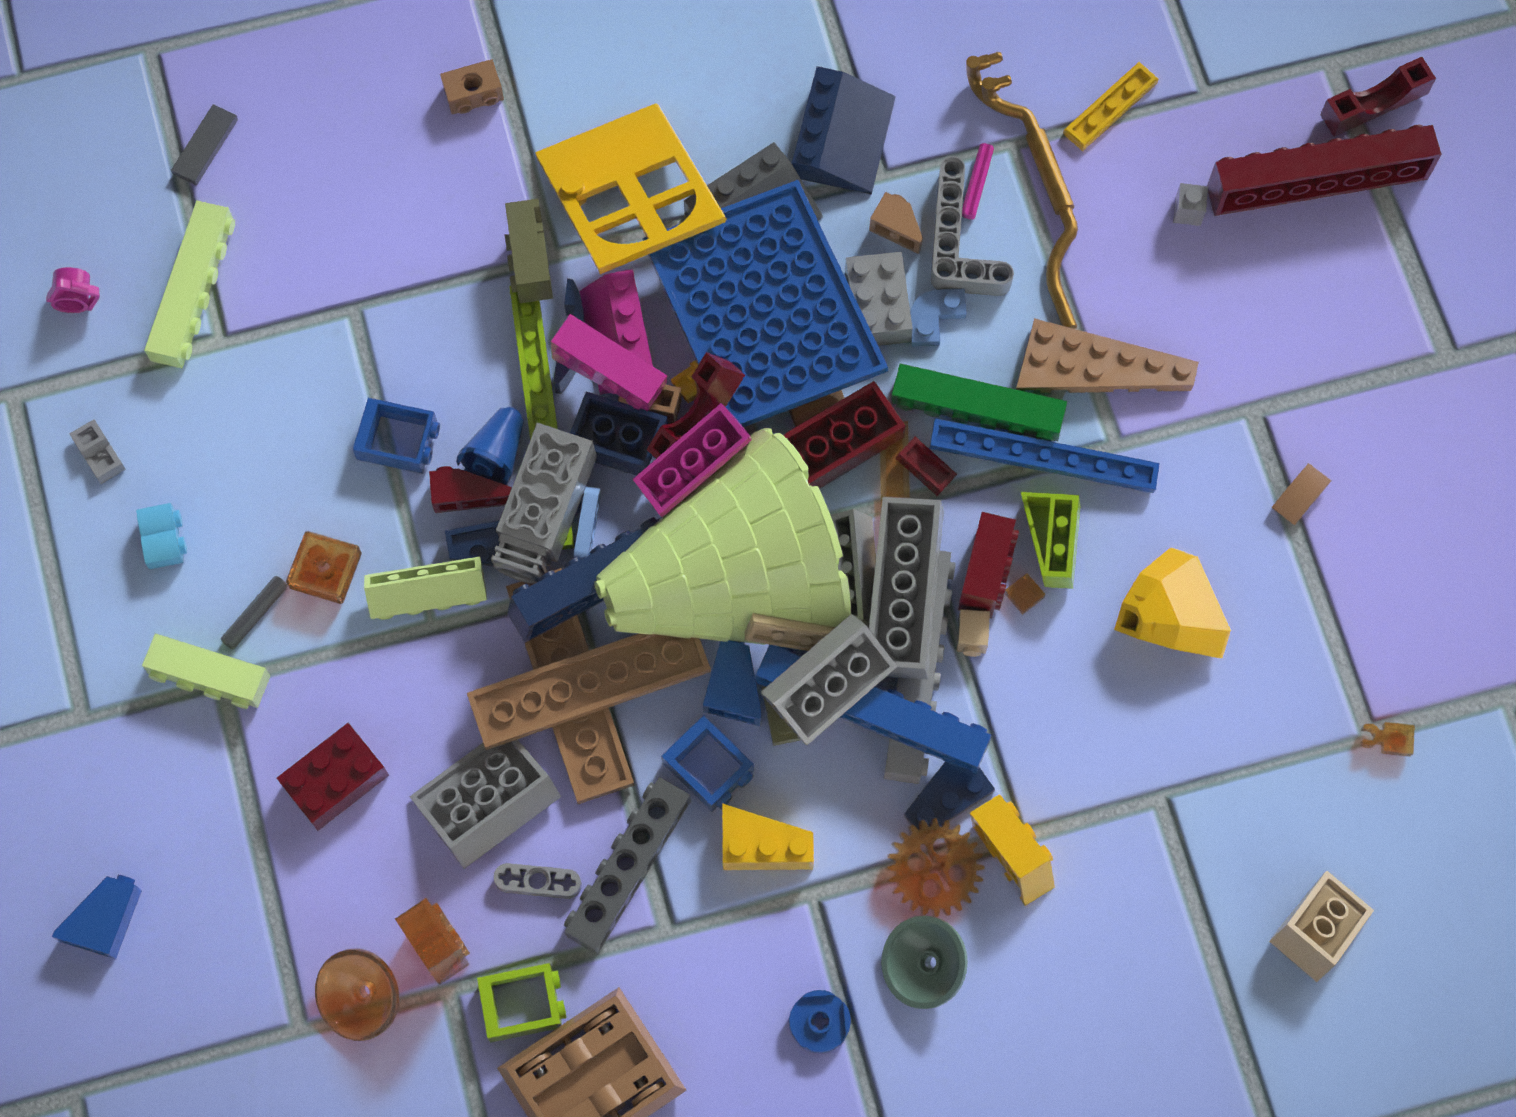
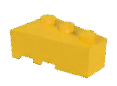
M999 794L970 812L973 828L992 857H996L1007 871L1004 873L1009 882L1014 880L1020 888V899L1025 906L1055 888L1051 866L1053 857L1045 845L1040 846L1037 843L1033 829L1028 823L1023 824L1018 818L1020 816L1019 812L1011 801L1006 803Z

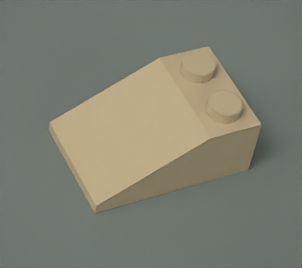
M1326 871L1282 923L1269 942L1318 982L1337 964L1374 910L1331 873Z

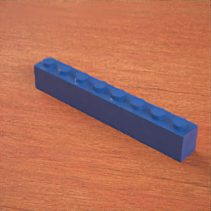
M769 644L755 675L756 683L767 687L802 656L794 654L792 648ZM876 686L840 716L842 719L975 774L978 772L991 739V734H988L987 729L981 725L971 723L969 726L959 722V718L949 712L937 713L931 710L932 707L925 702L915 700L913 703L903 699L904 695L896 690L888 689L884 691Z

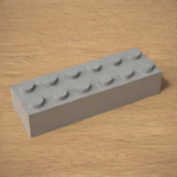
M882 497L869 630L898 666L886 677L928 679L944 516L941 500Z

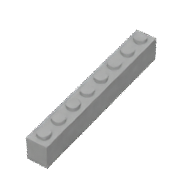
M940 551L928 679L898 678L896 691L904 695L903 699L913 703L915 700L925 702L935 712L937 701H931L933 690L938 691L941 673H935L936 662L942 663L944 645H939L940 634L946 635L948 617H943L944 607H950L952 590L947 589L948 579L953 580L956 565L955 562H950L951 552ZM889 738L884 779L919 784L921 775L927 776L929 758H924V752Z

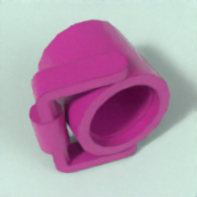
M72 267L59 268L53 272L52 287L47 293L46 301L51 303L52 308L61 312L80 313L86 310L92 311L100 298L99 287L90 285V275L85 270Z

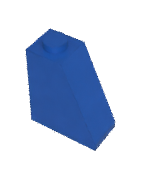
M720 641L703 702V712L761 726L762 712L750 647L745 645V642Z
M118 874L115 879L106 876L54 930L52 937L60 943L116 959L142 890L134 884L135 880L130 877Z

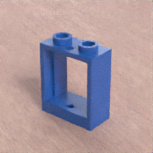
M368 398L353 446V452L356 459L360 461L423 474L425 465H430L433 449L430 447L432 440L438 438L440 423L437 422L434 411ZM381 417L425 426L416 459L371 450Z
M704 715L661 756L662 764L711 812L717 807L722 809V803L727 805L733 798L731 793L739 786L744 788L754 777L752 774L754 772V763ZM708 734L741 766L712 795L679 764Z

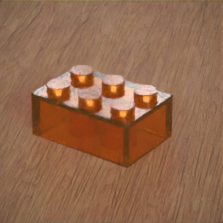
M427 898L395 918L426 968L439 985L470 965L466 959L470 952L437 902L431 905Z

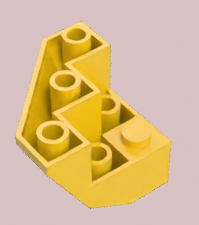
M1169 548L1139 573L1122 602L1114 628L1118 632L1139 640L1174 650L1215 658H1223L1231 632L1198 556L1175 548Z

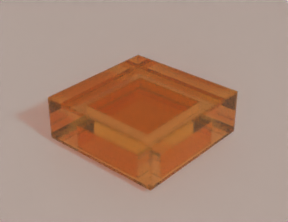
M1028 573L1005 589L1004 593L1022 615L1046 596Z

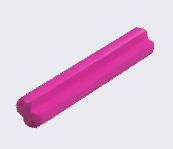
M980 144L962 207V217L969 220L975 219L994 150V147L990 144Z

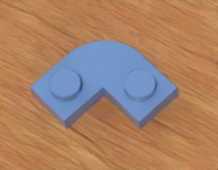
M965 289L931 290L923 293L915 300L910 313L913 328L911 337L912 347L940 346L939 320L966 319Z

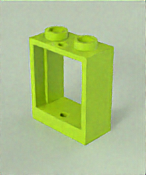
M550 963L477 978L486 1033L490 1043L554 1030L562 1025L561 1019L567 1018L564 1000L558 1001L556 989L561 988L558 970L552 971ZM544 975L552 1017L500 1028L493 986Z

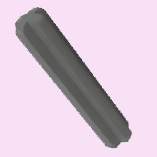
M274 576L221 637L222 643L228 648L234 649L286 590V582L280 577Z

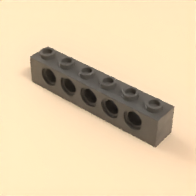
M660 777L655 784L651 782L647 786L642 796L645 801L640 809L634 808L627 820V824H629L628 829L624 835L618 834L611 846V849L614 851L609 860L604 858L596 870L595 874L598 875V878L593 886L588 884L580 896L582 904L577 912L572 910L565 920L566 936L597 955L691 802L690 794ZM655 807H661L665 810V815L660 819H653L649 816L650 810ZM644 832L650 836V839L646 844L639 845L633 841L634 836ZM623 858H631L634 861V865L629 870H621L618 868L619 861ZM606 884H616L619 887L618 892L613 896H605L602 893V889ZM598 909L602 911V918L598 922H589L586 916L590 910Z

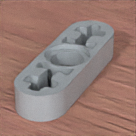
M505 863L497 867L494 872V882L497 888L505 893L571 899L579 894L582 887L579 875L571 869ZM506 871H511L513 877L522 878L521 872H526L523 879L525 887L520 888L521 883L516 880H511L509 885H505L500 876H505ZM535 873H541L546 877V884L540 889H534L529 885V879ZM551 874L556 875L555 881L564 882L566 877H571L572 882L576 883V885L571 886L569 891H564L562 885L554 884L555 890L551 891Z

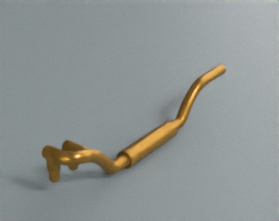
M1001 52L985 54L979 57L970 56L966 60V72L973 93L986 106L996 112L1020 119L1024 123L1027 131L1025 138L1055 214L1060 215L1064 225V231L1056 241L1047 262L1046 282L1062 326L1076 329L1077 324L1060 281V268L1063 257L1078 232L1077 221L1073 213L1075 206L1045 130L1040 129L1033 112L1025 106L1001 99L996 93L1001 88L1012 84L1010 75L999 78L987 77L983 80L981 78L980 70L1003 61Z

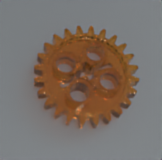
M937 818L931 820L930 827H928L925 820L919 821L920 830L914 825H909L910 835L908 836L906 833L900 832L899 837L903 842H892L891 844L897 850L896 854H887V857L894 861V865L886 867V870L894 872V876L887 879V881L896 882L898 885L893 889L892 893L902 892L903 896L900 899V903L904 904L910 900L909 910L914 911L920 906L922 916H926L929 909H931L933 917L939 916L940 909L943 910L946 916L951 915V906L957 911H961L960 901L971 903L972 901L968 893H978L979 890L973 884L974 882L983 881V878L976 875V871L985 869V866L976 864V860L983 856L982 853L974 854L973 852L978 843H968L967 840L971 833L966 832L960 835L961 825L959 824L955 825L952 830L949 829V820H944L941 827H939ZM937 839L944 840L947 845L946 853L942 856L936 854L933 849V844ZM921 844L926 846L932 862H939L941 864L938 872L950 888L948 892L945 891L937 873H930L929 869L932 867V863L921 850ZM911 854H916L921 858V867L917 871L911 870L908 866V858ZM953 865L959 866L962 870V877L958 882L952 881L949 877V869ZM927 880H931L936 884L937 891L933 897H928L924 894L923 885Z

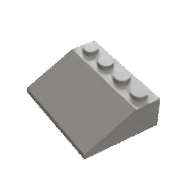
M517 739L488 750L485 749L484 743H482L409 797L465 869L558 800L561 795L548 774Z

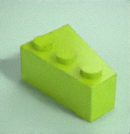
M1021 492L1044 587L1073 589L1081 508L1079 495Z

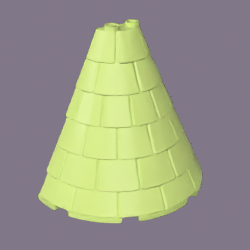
M770 428L754 432L751 435L752 441L664 515L654 526L649 527L625 552H622L596 576L597 581L594 582L595 590L598 597L604 599L607 608L604 610V614L610 627L613 626L616 632L658 634L688 639L693 637L723 642L731 640L765 645L764 643L745 640V630L753 613L830 627H837L851 615L848 578L841 570H838L839 558L843 557L829 510L819 487L809 486L807 482L809 477L808 466L795 447L781 433L773 434Z

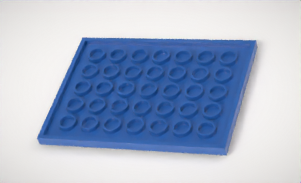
M799 180L721 208L727 218L725 223L648 254L697 364L700 363L707 352L729 360L745 374L726 406L743 428L888 372V365ZM676 226L670 227V228H668V229H666V230L669 231V230L675 228Z

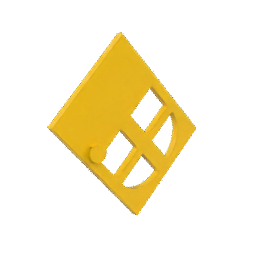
M657 103L535 152L538 162L600 274L716 227L727 220ZM676 162L687 182L648 198L637 178ZM618 186L629 206L589 222L580 206L586 203L587 198ZM695 194L696 204L691 214L681 224L667 231L656 210ZM637 219L647 240L630 244H618L606 241L597 234Z

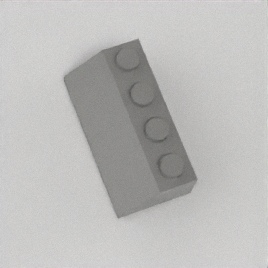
M851 614L761 691V694L804 744L808 745L898 666L869 628Z

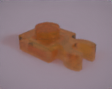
M1384 722L1382 730H1379L1374 724H1364L1361 727V731L1370 732L1373 739H1363L1360 746L1372 748L1375 745H1381L1382 754L1411 757L1414 753L1415 725Z

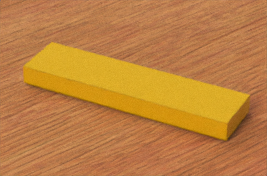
M1138 62L1064 129L1063 134L1081 151H1084L1158 83L1159 79Z

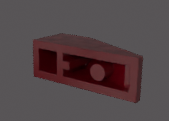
M449 466L437 468L436 471H429L431 503L435 513L505 506L512 489L508 485L459 468L453 469Z

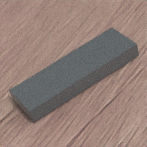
M213 104L171 169L172 174L197 186L238 121L237 115Z

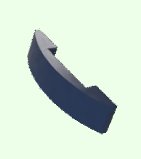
M567 278L564 299L566 316L571 314L585 323L578 288L573 279ZM557 361L553 383L555 393L561 394L569 385L576 372Z

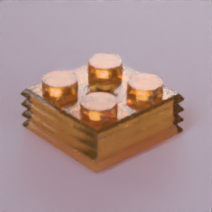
M305 531L286 583L292 590L342 604L362 552L357 545ZM328 563L330 568L328 570H325L324 572H320L318 567H324L325 564Z

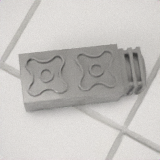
M540 423L536 424L496 528L500 544L495 547L496 554L495 556L492 555L491 561L497 571L513 579L535 584L539 582V577L548 572L547 566L550 567L552 561H558L597 458L591 440Z

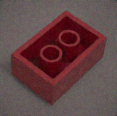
M981 512L958 606L959 611L990 612L991 619L994 609L1000 611L1006 589L1005 584L1010 572L1012 557L1019 535V530H1014L1016 519Z
M348 722L276 779L316 830L319 831L387 778L389 774Z

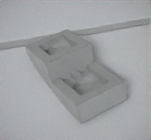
M95 419L70 433L71 438L100 484L126 470Z

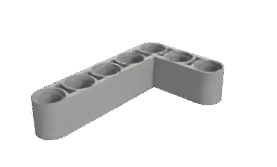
M948 156L941 162L938 178L931 284L937 290L965 289V293L1005 295L1010 291L1014 271L1010 264L1003 261L959 258L965 164L959 157ZM953 171L956 172L957 175L951 176L948 175L946 172ZM952 196L955 198V200L949 201L946 200L944 197ZM951 221L954 225L946 226L942 222ZM949 246L952 250L943 251L940 247ZM940 271H946L950 274V276L943 277L940 276L938 273ZM972 273L977 275L978 278L969 279L966 275ZM1003 276L1006 280L1000 282L995 280L994 277Z

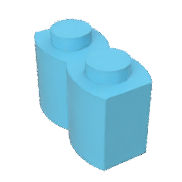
M171 503L137 509L143 556L148 569L184 563L183 554H187L188 551L185 538L179 537L178 527H183L180 510H175Z

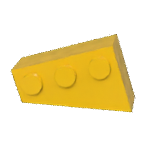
M722 803L723 870H813V832Z

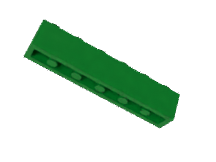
M901 363L899 364L892 391V404H896V407L901 410H922L924 414L931 417L944 415L952 417L951 419L958 423L966 424L970 421L978 423L982 428L991 430L996 428L1005 429L1008 433L1021 436L1027 433L1036 435V439L1046 441L1053 440L1058 442L1067 407V401Z

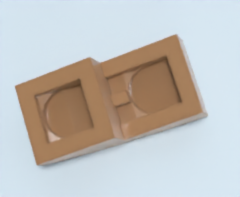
M1308 463L1272 508L1296 525L1332 480Z

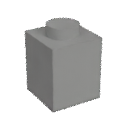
M1180 183L1175 197L1173 223L1201 226L1206 213L1208 186Z

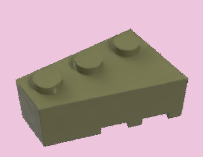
M539 199L505 203L509 234H504L507 251H512L511 255H507L509 272L514 271L515 275L510 276L512 293L518 292L519 303L553 299Z

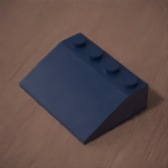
M816 66L792 159V165L800 179L872 195L896 96L845 72Z

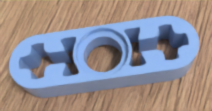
M585 487L573 558L579 557L583 559L590 555L589 552L593 547L600 506L601 488Z

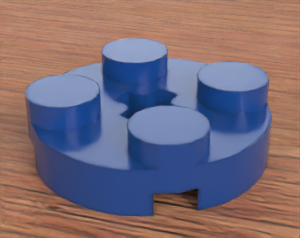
M814 990L804 994L793 1006L789 1017V1027L793 1038L801 1048L813 1053H827L841 1046L849 1033L851 1025L850 1012L846 1004L836 997L835 994L826 990ZM818 1013L822 1014L824 1019L829 1020V1024L824 1025L823 1030H817V1026L811 1024V1020L816 1019V1014Z

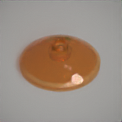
M352 948L332 955L322 965L316 978L315 999L319 1013L330 1029L343 1038L353 1041H365L381 1035L393 1023L399 1008V989L392 970L379 956L364 949ZM365 986L368 987L370 994L365 991Z

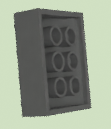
M775 142L707 185L719 207L724 208L799 180L817 220L823 218L822 213L793 165ZM695 194L684 200V215L686 218L695 207Z

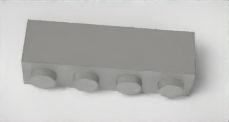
M851 509L831 515L843 557L839 558L838 570H841L848 578L851 614L869 628L876 565L873 520L871 516Z

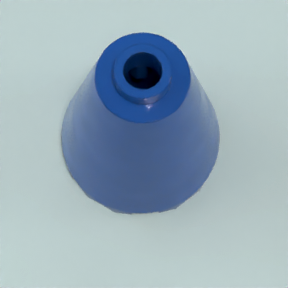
M512 407L500 408L460 450L456 460L458 466L461 462L465 467L464 471L507 485L512 476L524 424L520 412Z

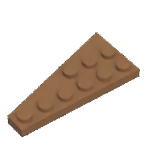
M1034 318L1016 390L1024 392L1026 390H1040V393H1051V390H1067L1069 393L1113 392L1114 389H1128V392H1139L1140 389L1191 391L1194 386L1199 362Z

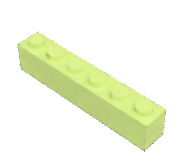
M196 200L144 349L149 360L152 362L183 369L185 360H189L193 348L191 343L194 334L197 335L199 333L203 309L206 310L209 305V290L211 285H214L217 281L219 261L223 260L226 255V241L228 235H232L235 228V219H233L228 207Z

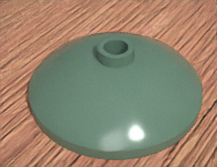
M915 916L896 926L885 942L881 960L883 977L891 993L902 1003L919 1009L936 1008L950 1001L963 985L968 964L966 948L958 932L946 921L932 916ZM933 957L936 960V965L934 968H932L930 965V961Z

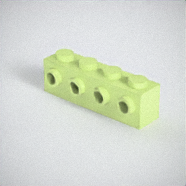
M480 556L364 575V591L371 619L379 618L385 620L392 618L394 615L406 613L416 615L424 610H446L455 605H476L481 601L487 600L486 584Z
M156 633L142 664V667L149 674L148 677L160 683H165L166 680L176 682L178 688L192 692L195 688L204 691L203 694L214 700H220L221 697L232 700L231 704L243 709H248L249 706L259 707L271 677L264 667Z

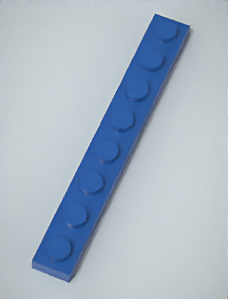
M936 418L933 422L929 449L1150 493H1154L1156 490L1160 465L1157 462Z

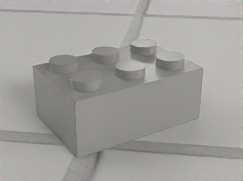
M902 252L846 257V280L878 346L911 342L913 328Z

